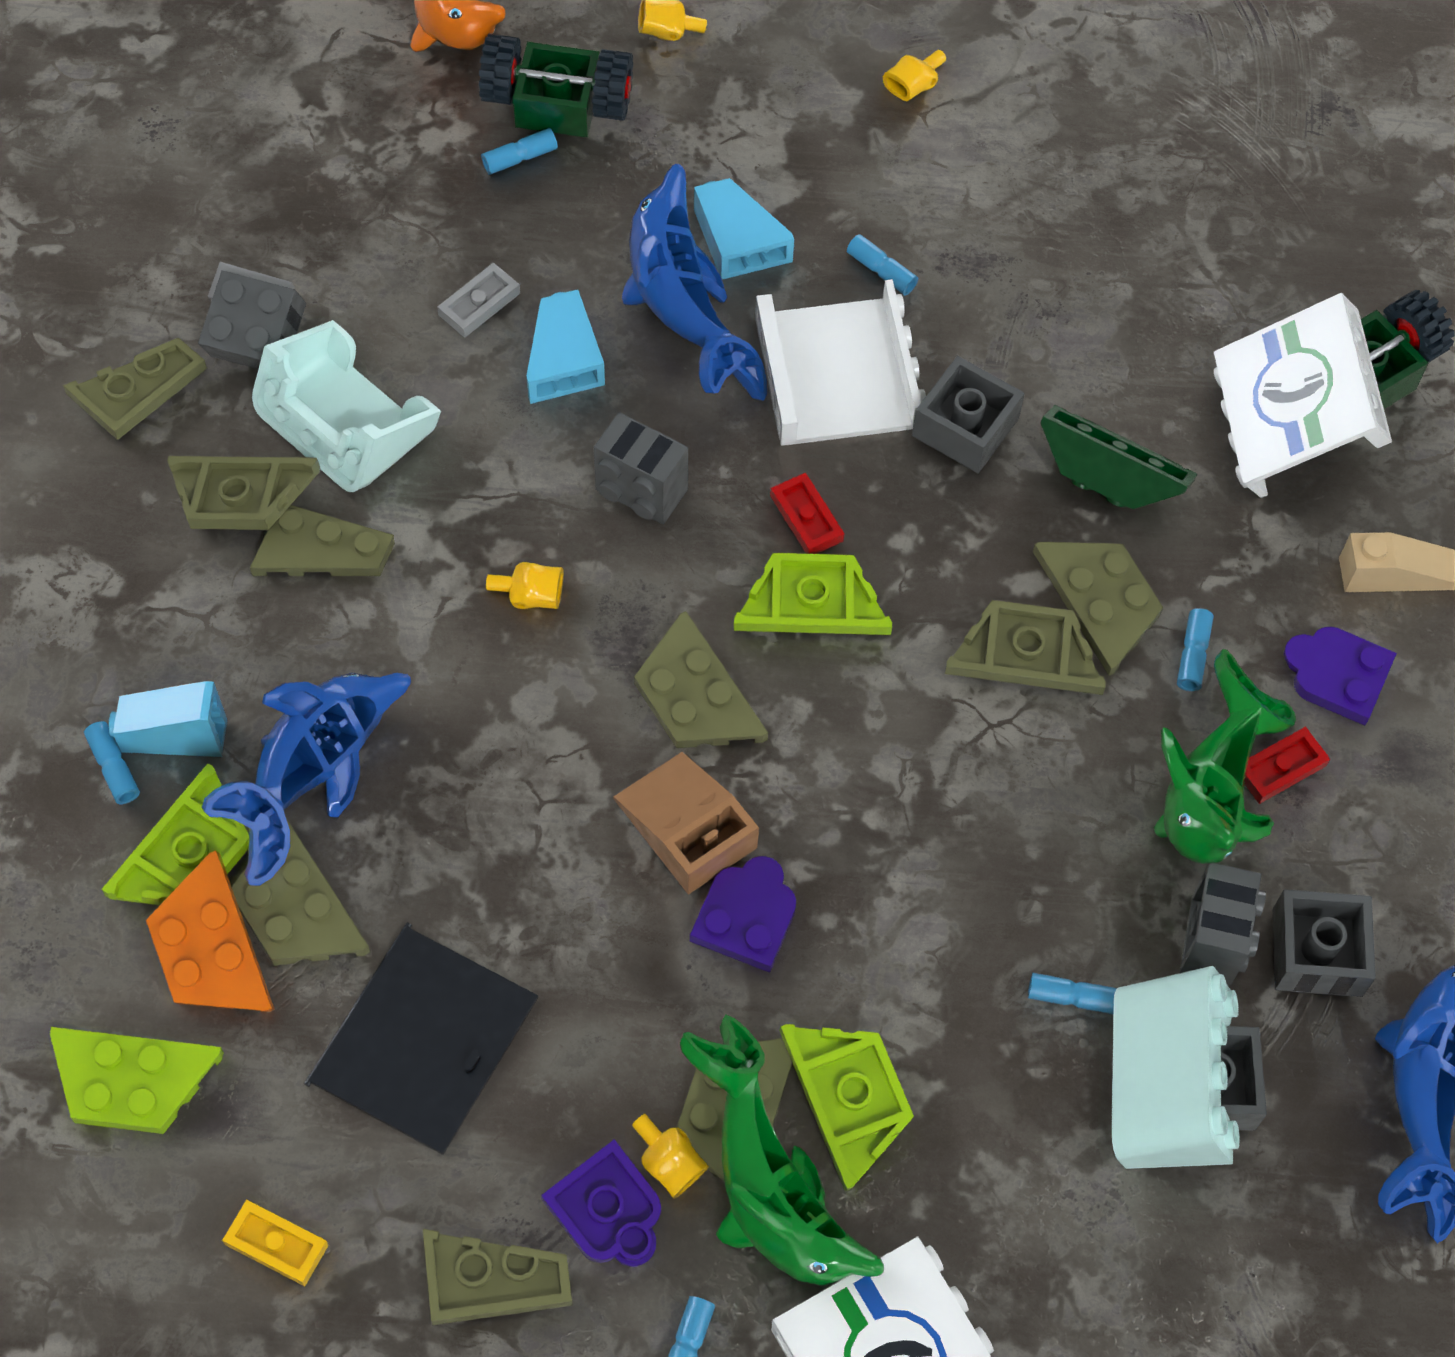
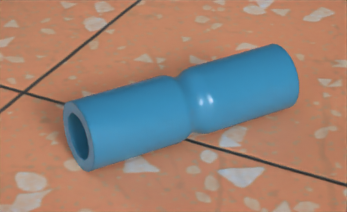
M547 128L521 138L516 143H508L482 153L481 158L487 173L491 175L517 165L522 160H530L556 150L558 145L553 131Z
M858 234L847 247L849 255L869 270L877 272L878 276L884 281L893 279L894 288L904 296L908 295L915 288L918 277L893 258H889L884 251L864 236Z
M1197 608L1189 612L1184 639L1185 649L1182 652L1177 678V686L1186 691H1198L1202 687L1207 658L1206 650L1209 647L1214 618L1213 613L1206 609Z
M99 721L89 725L84 730V736L97 763L102 767V774L117 804H126L135 800L139 796L140 791L126 762L121 758L122 754L115 738L109 734L107 722Z
M1032 972L1028 999L1060 1005L1072 1004L1081 1009L1114 1014V994L1117 988L1087 982L1075 983L1070 979Z
M689 1296L676 1333V1342L671 1347L668 1357H698V1349L703 1344L716 1307L713 1303L699 1297Z

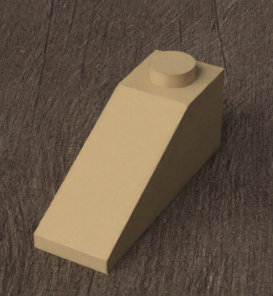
M1391 532L1350 533L1339 556L1345 592L1455 590V550Z

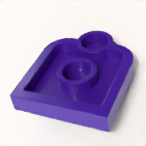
M1323 627L1317 630L1313 636L1306 634L1296 635L1287 642L1284 649L1286 663L1296 673L1294 688L1300 697L1364 726L1371 716L1397 654L1336 627Z
M758 856L747 861L743 868L729 867L720 871L711 885L693 926L689 942L770 973L796 909V898L793 891L783 884L784 873L780 864L770 857Z
M615 1139L541 1195V1200L582 1254L589 1260L604 1263L615 1258L625 1266L637 1267L648 1262L653 1256L656 1249V1236L652 1228L660 1217L661 1202L656 1192Z

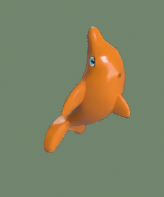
M414 0L415 13L419 22L413 33L410 46L415 52L423 51L438 41L452 48L473 50L485 43L489 33L494 34L496 25L505 19V8L498 4L479 0Z

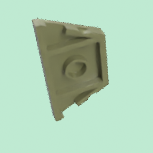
M169 456L167 460L191 529L269 530L320 472L318 459L314 457Z
M1036 543L1033 549L1035 557L1067 609L1074 611L1081 626V632L1109 676L1114 674L1130 650L1133 651L1140 642L1146 630L1150 629L1160 617L1163 606L1123 544Z
M992 600L983 611L981 619L969 630L964 637V642L954 656H950L947 660L945 674L1098 695H1103L1106 686L1104 677L1099 676L1092 661V650L1087 640L1080 633L1081 626L1073 610Z
M686 611L681 613L634 676L635 686L675 747L690 748L697 747L700 744H710L712 746L729 745V740L754 739L755 743L767 741L768 732L688 613Z
M287 820L290 829V849L282 867L270 880L260 886L249 885L244 875V870L232 886L240 912L274 966L294 964L302 959L310 961L330 960V955L356 953V956L367 955L370 953L368 944Z
M783 1038L759 1041L765 1054V1063L758 1073V1082L764 1107L772 1127L793 1065ZM696 1068L677 1128L686 1133L695 1151L709 1166L708 1170L715 1177L719 1176L724 1181L722 1126L727 1092Z

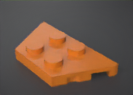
M218 851L210 852L146 919L173 1001L176 1004L271 1012L275 1009L220 853Z

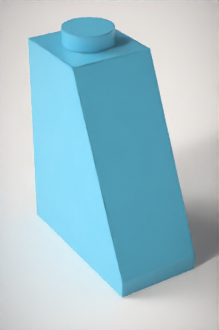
M732 179L710 181L694 187V212L722 280L793 262V234Z
M579 290L558 292L549 297L541 298L526 375L530 404L605 385L604 361Z
M204 681L119 696L117 712L112 711L110 714L109 734L115 738L122 753L222 757L227 717L214 682Z

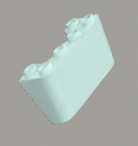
M1214 966L1118 987L1115 991L1113 1014L1112 1144L1115 1157L1126 1169L1233 1164V1149L1239 1148L1240 1136L1237 1122L1230 1121L1225 1107L1221 1106V1090H1226L1228 1084L1226 1065L1224 1062H1221V1046L1227 1044L1226 1026H1230L1232 1017L1238 1016V999L1235 990L1229 988L1224 975L1219 974Z

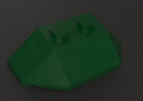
M1054 405L1042 417L1040 422L1060 473L1070 478L1075 486L1085 490L1092 489L1106 496L1110 503L1118 507L1136 509L1184 494L1197 476V473L1183 468L1182 465L1077 414H1072L1057 405Z

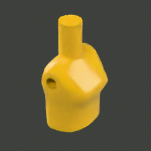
M679 0L641 1L638 15L639 33L653 35L667 41L679 40L685 30L705 33L707 20L686 15L684 5Z
M941 50L935 51L923 61L914 56L905 55L894 67L884 73L883 83L893 95L903 101H909L919 93L929 90L936 85L938 73L935 69L946 62V56Z
M521 562L516 565L512 576L488 574L486 590L509 592L511 604L518 609L535 607L558 609L563 587V568Z
M646 1114L641 1115L632 1124L633 1128L649 1145L641 1157L643 1167L666 1188L673 1199L684 1193L709 1168L693 1148L686 1133L680 1128L672 1127L662 1133Z

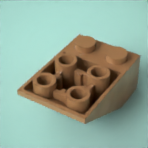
M683 752L613 796L618 806L688 895L716 877L720 871L729 868L758 847L759 827L729 791Z

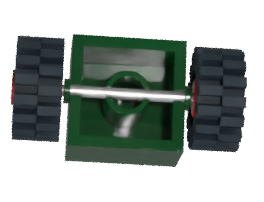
M490 33L486 37L485 45H483L482 49L483 56H481L480 60L481 69L479 70L480 100L507 105L513 104L515 128L537 131L550 128L553 133L588 137L592 116L625 120L628 104L630 103V91L632 90V53L602 49L600 52L527 42L521 64V41L518 37Z
M1414 290L1388 305L1383 311L1384 315L1375 310L1361 319L1384 409L1416 390L1429 362L1441 356L1453 346L1454 341L1451 338L1455 336L1453 329L1449 328L1453 324L1451 318H1445L1444 313L1447 310L1444 306L1441 308L1437 306L1439 300L1435 297L1429 299V293L1426 291L1420 293V290Z

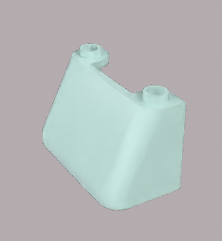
M332 320L264 346L252 392V401L257 414L305 457L317 458L320 470L347 492H355L371 484L435 429L441 410L423 396H414L406 400L403 409L353 367L356 355L355 341L347 331Z

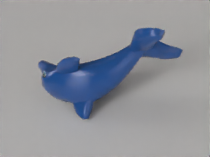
M674 164L667 171L662 184L640 201L632 218L629 246L633 273L624 286L622 293L623 304L639 305L646 303L651 311L667 327L681 337L702 347L699 359V379L701 387L706 393H719L725 379L733 374L753 399L764 401L767 396V378L764 364L758 352L750 343L729 332L717 317L707 292L720 303H724L727 299V294L721 275L708 255L694 241L687 214L686 172L680 164Z
M349 673L333 677L319 685L305 681L282 683L264 694L262 703L284 714L276 722L271 732L261 739V744L264 748L258 764L255 784L248 781L230 782L213 790L204 798L202 809L210 817L233 819L249 827L248 864L244 873L249 885H262L270 880L285 863L290 849V829L284 810L296 799L326 781L328 816L338 818L353 800L360 777L359 751L379 724L383 713L407 691L411 684V677L408 674L393 673L382 677Z
M1455 965L1440 971L1421 990L1404 1019L1388 1023L1378 1031L1375 1037L1379 1045L1394 1057L1395 1097L1402 1124L1414 1152L1386 1179L1378 1194V1205L1384 1213L1392 1214L1409 1204L1424 1202L1427 1215V1232L1437 1244L1446 1239L1455 1227V1172L1451 1168L1450 1138L1455 1116Z

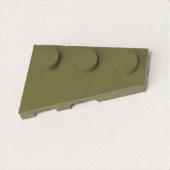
M176 338L135 355L133 362L114 370L110 366L97 371V377L80 384L75 380L63 385L66 395L118 440L204 372L207 367L205 360L180 338Z
M290 505L267 531L250 566L252 576H267V572H288L289 576H304L305 572H329L331 576H381L395 545L394 535Z
M423 1229L432 1325L573 1305L567 1255L516 1245L509 1247L482 1242L478 1238L467 1236L460 1238L439 1234V1231Z

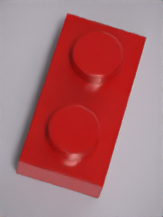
M806 472L771 488L770 497L806 554H817L844 542L845 533Z
M1305 726L1251 756L1248 760L1244 785L1258 804H1261L1328 765L1330 758Z

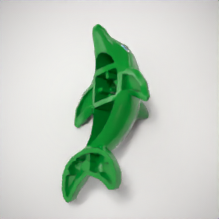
M1222 649L1214 661L1216 677L1230 712V716L1226 721L1204 739L1187 757L1170 729L1163 727L1161 730V748L1172 780L1165 798L1164 815L1160 817L1154 826L1156 836L1161 838L1168 837L1180 855L1201 864L1221 862L1232 853L1238 842H1255L1270 835L1274 822L1269 815L1245 811L1243 797L1245 773L1256 735L1282 732L1295 725L1296 722L1295 713L1290 705L1284 700L1274 699L1260 691L1244 673L1233 655L1226 649Z
M727 1014L724 1016L719 1027L723 1044L710 1042L690 1032H684L680 1041V1048L684 1056L695 1068L727 1092L722 1126V1167L731 1209L723 1218L716 1232L718 1239L724 1244L735 1248L755 1246L775 1267L798 1281L825 1285L841 1281L851 1275L880 1276L884 1272L882 1260L843 1230L826 1210L825 1191L818 1170L802 1148L794 1145L790 1160L777 1138L767 1116L758 1082V1073L765 1063V1054L756 1038L738 1020Z

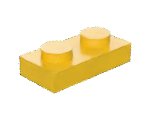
M247 1199L222 1240L231 1249L303 1286H306L329 1246L323 1238Z

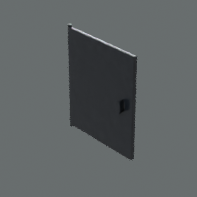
M407 922L305 1080L304 1085L310 1087L313 1084L444 1155L536 1003L538 995L411 929L412 925ZM479 1057H480V1060L478 1061V1063H477V1065L475 1066L474 1070H473L471 1073H468L470 1070H472V1068L474 1067V1065L476 1064L477 1060H478Z

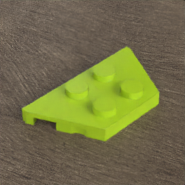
M773 553L764 567L763 575L760 579L756 580L750 590L749 598L741 612H737L735 615L734 631L891 635L892 621L881 610L877 603V594L871 584L863 578V570L854 555Z
M207 763L101 889L107 898L161 905L210 852L218 851L220 853L227 874L246 853L249 847V834L245 826L233 819L210 817L202 809L204 798L213 790L222 786L212 765Z
M785 1024L780 1027L779 1031L845 1191H848L868 1171L913 1119L914 1115L879 1033L865 1031L849 1033L834 1028L822 1027V1030L798 1028L793 1024Z
M51 1027L50 1037L70 1117L77 1124L164 1134L177 1118L180 1107L192 1099L200 1088L199 1082L214 1064L218 1065L221 1062L224 1054L222 1048L216 1046Z

